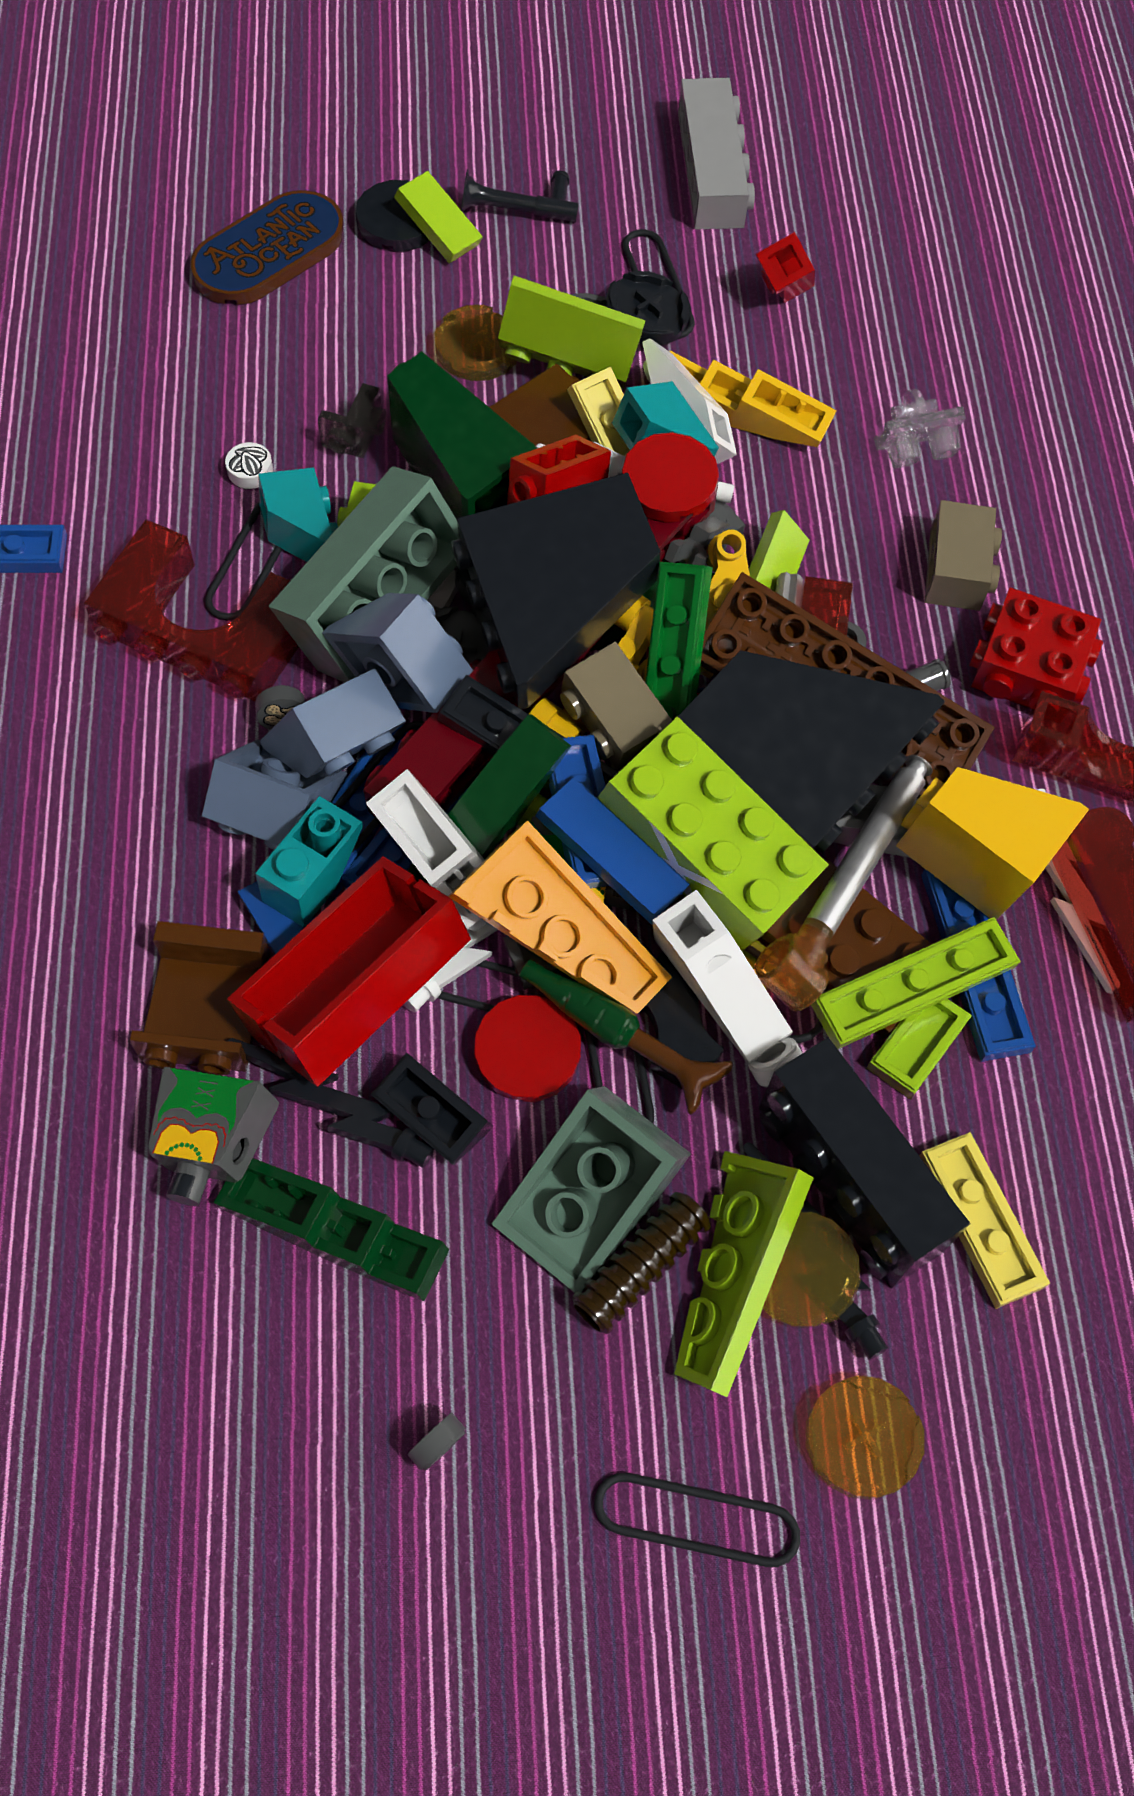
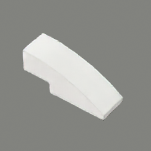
M408 769L366 802L367 806L427 882L447 896L485 860ZM453 900L467 929L477 932L488 923Z

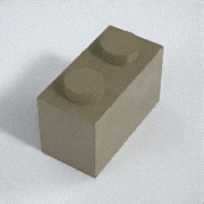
M940 500L930 528L924 603L980 611L987 593H995L1000 576V566L993 565V556H997L1002 539V528L995 527L996 508Z
M616 641L565 671L561 688L562 693L560 694L564 708L574 720L581 719L590 732L589 735H594L598 756L602 760L609 759L617 771L626 766L672 722L670 716Z

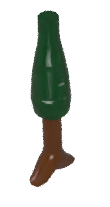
M531 959L525 964L519 975L520 978L541 991L562 1012L600 1042L614 1049L630 1047L674 1075L681 1084L687 1112L690 1115L694 1114L699 1108L703 1089L718 1082L732 1070V1061L712 1063L685 1058L641 1030L637 1016L625 1006L575 981L555 974Z

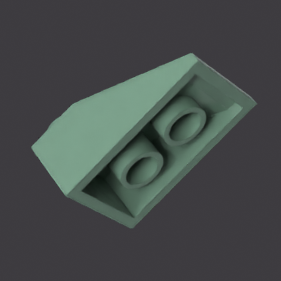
M602 1086L589 1089L493 1221L492 1225L574 1293L577 1291L583 1293L585 1290L584 1284L589 1279L596 1277L597 1271L608 1262L609 1258L617 1251L659 1199L691 1153L607 1087Z

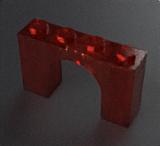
M145 519L84 602L93 631L108 643L116 644L120 642L135 649L142 657L149 661L158 662L161 660L177 667L181 673L193 680L199 681L204 679L220 686L224 692L234 698L243 699L245 697L255 702L257 696L262 691L273 687L299 647L268 607L291 580L270 572L246 609L236 619L226 625L208 630H194L178 626L168 620L164 613L168 603L195 566L188 538L185 535Z

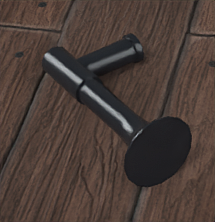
M467 169L461 211L464 212V210L471 206L489 205L576 223L579 203L566 201L570 177L565 171L558 170L552 174V188L549 198L539 195L535 197L483 186L470 176Z

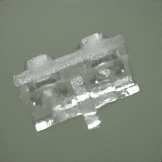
M908 390L903 396L902 405L891 408L893 420L887 421L884 424L883 434L875 435L873 438L876 450L887 449L895 469L917 463L921 458L918 442L923 441L929 442L933 459L951 458L961 449L958 428L966 420L964 408L961 406L937 411L938 404L936 399L924 400L920 390Z

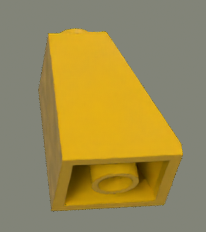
M957 767L945 783L936 777L916 801V804L901 823L907 829V832L897 843L896 847L987 917H995L997 920L1036 881L1089 809L1080 802Z

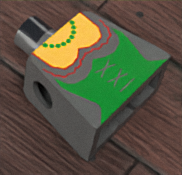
M164 1067L148 1149L149 1154L168 1170L174 1172L166 1194L167 1198L184 1205L199 1206L208 1178L234 1183L243 1178L279 1105V1101L259 1081Z

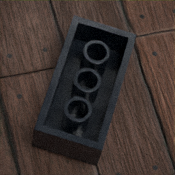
M829 1037L774 1071L759 1106L762 1112L760 1113L761 1122L768 1134L775 1141L782 1139L793 1154L792 1162L794 1168L800 1169L814 1178L811 1186L815 1185L828 1202L826 1203V1210L829 1217L842 1232H850L862 1249L860 1250V1257L864 1265L875 1278L879 1280L883 1278L892 1289L944 1253L971 1224Z

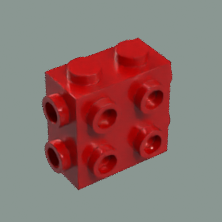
M575 434L512 457L509 471L507 505L608 478L611 450Z
M1010 587L1002 605L993 602L987 615L983 630L991 633L988 641L979 639L969 666L977 668L971 687L984 691L991 697L1006 699L1031 708L1038 714L1051 715L1063 719L1071 703L1081 704L1089 687L1091 678L1083 674L1086 666L1091 668L1094 666L1102 648L1103 640L1096 638L1102 619Z

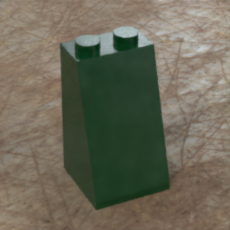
M422 351L407 362L397 365L387 375L392 438L412 471L432 478L456 520L460 517L507 505L511 458L538 447Z

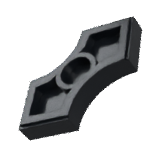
M660 953L656 960L672 978L642 1009L654 1026L656 1039L687 1059L717 1063L724 1047L713 1040L704 1028L699 1014V998L668 957ZM652 1061L650 1062L649 1069L682 1089L679 1080L674 1075Z

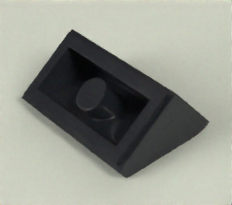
M407 1052L371 1093L375 1099L452 1165H455L493 1128L490 1122Z

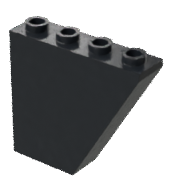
M628 472L457 518L459 539L451 542L458 569L463 570L467 568L471 580L466 581V588L474 611L482 609L486 621L481 622V630L487 650L489 652L497 650L501 663L496 664V672L502 692L504 694L512 692L515 703L521 710L531 706L657 582L661 553Z
M740 650L678 717L810 847H815L823 853L842 833L843 830L836 823L847 810L856 817L876 795L869 788L874 780L881 775L888 781L908 759L901 750L909 741L913 739L920 745L938 726L940 721L933 715L945 701L939 695Z

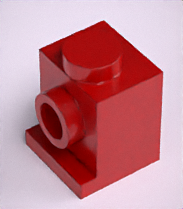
M795 232L756 253V258L762 267L760 272L769 292L776 295L779 293L784 303L814 287L815 269Z

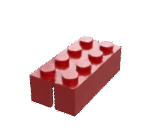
M382 856L232 993L227 1000L254 1039L280 1059L284 1058L290 1067L318 1087L471 940V937L451 898L421 879L417 882L413 874Z

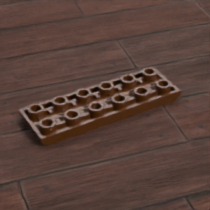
M741 572L704 634L701 667L716 676L742 650L939 695L945 703L933 715L940 721L938 726L920 745L911 739L901 750L906 756L917 755L924 758L932 767V774L923 777L925 785L918 795V799L936 777L945 783L957 767L970 770L995 728L744 572Z

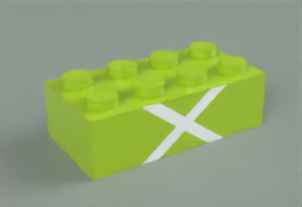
M678 716L615 775L597 797L690 884L682 893L685 897L695 890L700 893L730 932L741 951L760 938L829 865Z

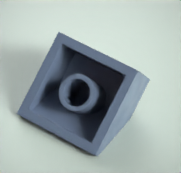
M387 593L329 625L322 632L356 677L375 668L400 709L437 713L451 697L466 674L469 676L473 671L462 656L463 650L460 644L444 631L435 618L436 613L433 606L419 594Z
M374 668L292 708L260 740V743L264 750L306 778L322 770H325L328 777L352 765L355 762L352 757L353 754L365 749L367 754L371 756L395 741L392 733L405 723L406 720Z
M257 739L215 759L202 816L218 822V826L226 832L239 835L250 834L263 839L267 847L275 850L319 796L331 803L333 802L345 783L347 772L340 771L328 777L325 770H322L306 778L264 750L260 740Z

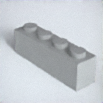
M730 78L681 80L678 117L695 229L744 228L747 210H753L754 184L747 183L750 169L749 154L742 153L745 141L744 125L737 124L740 114L739 96H733Z

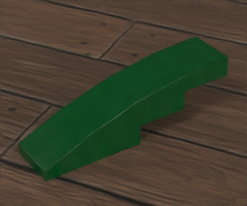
M532 714L526 716L448 814L450 819L484 859L494 851L507 830L517 825L571 748L570 744ZM412 864L408 872L414 875L417 882L421 879L429 884L416 866Z
M252 1158L243 1178L235 1183L225 1181L214 1201L218 1208L321 1258L421 1301H425L449 1252L448 1247L443 1241L395 1224L387 1214L342 1198L331 1187Z

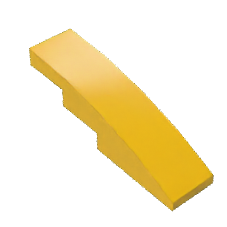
M669 351L725 410L729 417L730 426L776 440L818 447L837 411L757 369L753 379H750L714 359L707 370L673 351Z

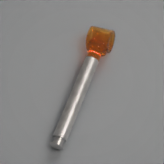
M917 755L907 756L908 759L905 761L906 767H901L897 770L797 934L789 933L776 939L757 958L753 967L756 975L762 984L790 1010L800 1011L807 1008L821 996L827 987L829 972L824 966L828 961V956L824 950L897 832L904 817L925 785L923 777L932 774V767L924 758Z

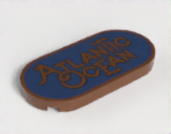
M307 190L290 191L274 197L198 245L191 258V270L196 288L209 300L225 304V300H236L237 305L248 304L263 298L337 250L342 241V232L344 230L343 216L339 206L329 197Z

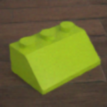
M514 275L506 302L498 342L499 347L506 349L504 355L513 360L529 364L531 358L548 363L547 369L557 363L570 376L574 372L590 377L611 367L621 389H624L640 342L645 320Z

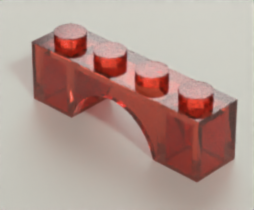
M1041 691L1024 724L1013 761L1134 803V747L1120 743L1104 734L1094 723L1090 707Z

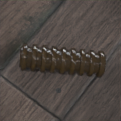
M674 1192L669 1197L671 1204H662L657 1209L659 1216H651L645 1222L647 1229L639 1228L633 1234L635 1241H626L621 1246L623 1253L621 1255L615 1253L609 1258L611 1266L609 1268L602 1266L597 1271L598 1279L596 1281L589 1279L584 1284L586 1291L584 1293L577 1291L572 1296L576 1311L596 1331L609 1334L613 1330L611 1322L614 1319L621 1321L626 1316L624 1309L626 1307L634 1308L638 1304L636 1296L638 1294L645 1296L651 1290L649 1283L651 1281L657 1283L663 1278L661 1270L669 1271L675 1265L673 1258H681L687 1253L686 1244L693 1246L699 1240L697 1233H706L711 1228L706 1212L690 1196Z

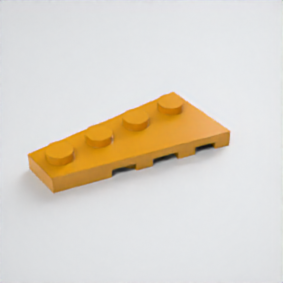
M528 820L522 823L448 895L449 898L574 980L625 1006L635 1015L672 978Z

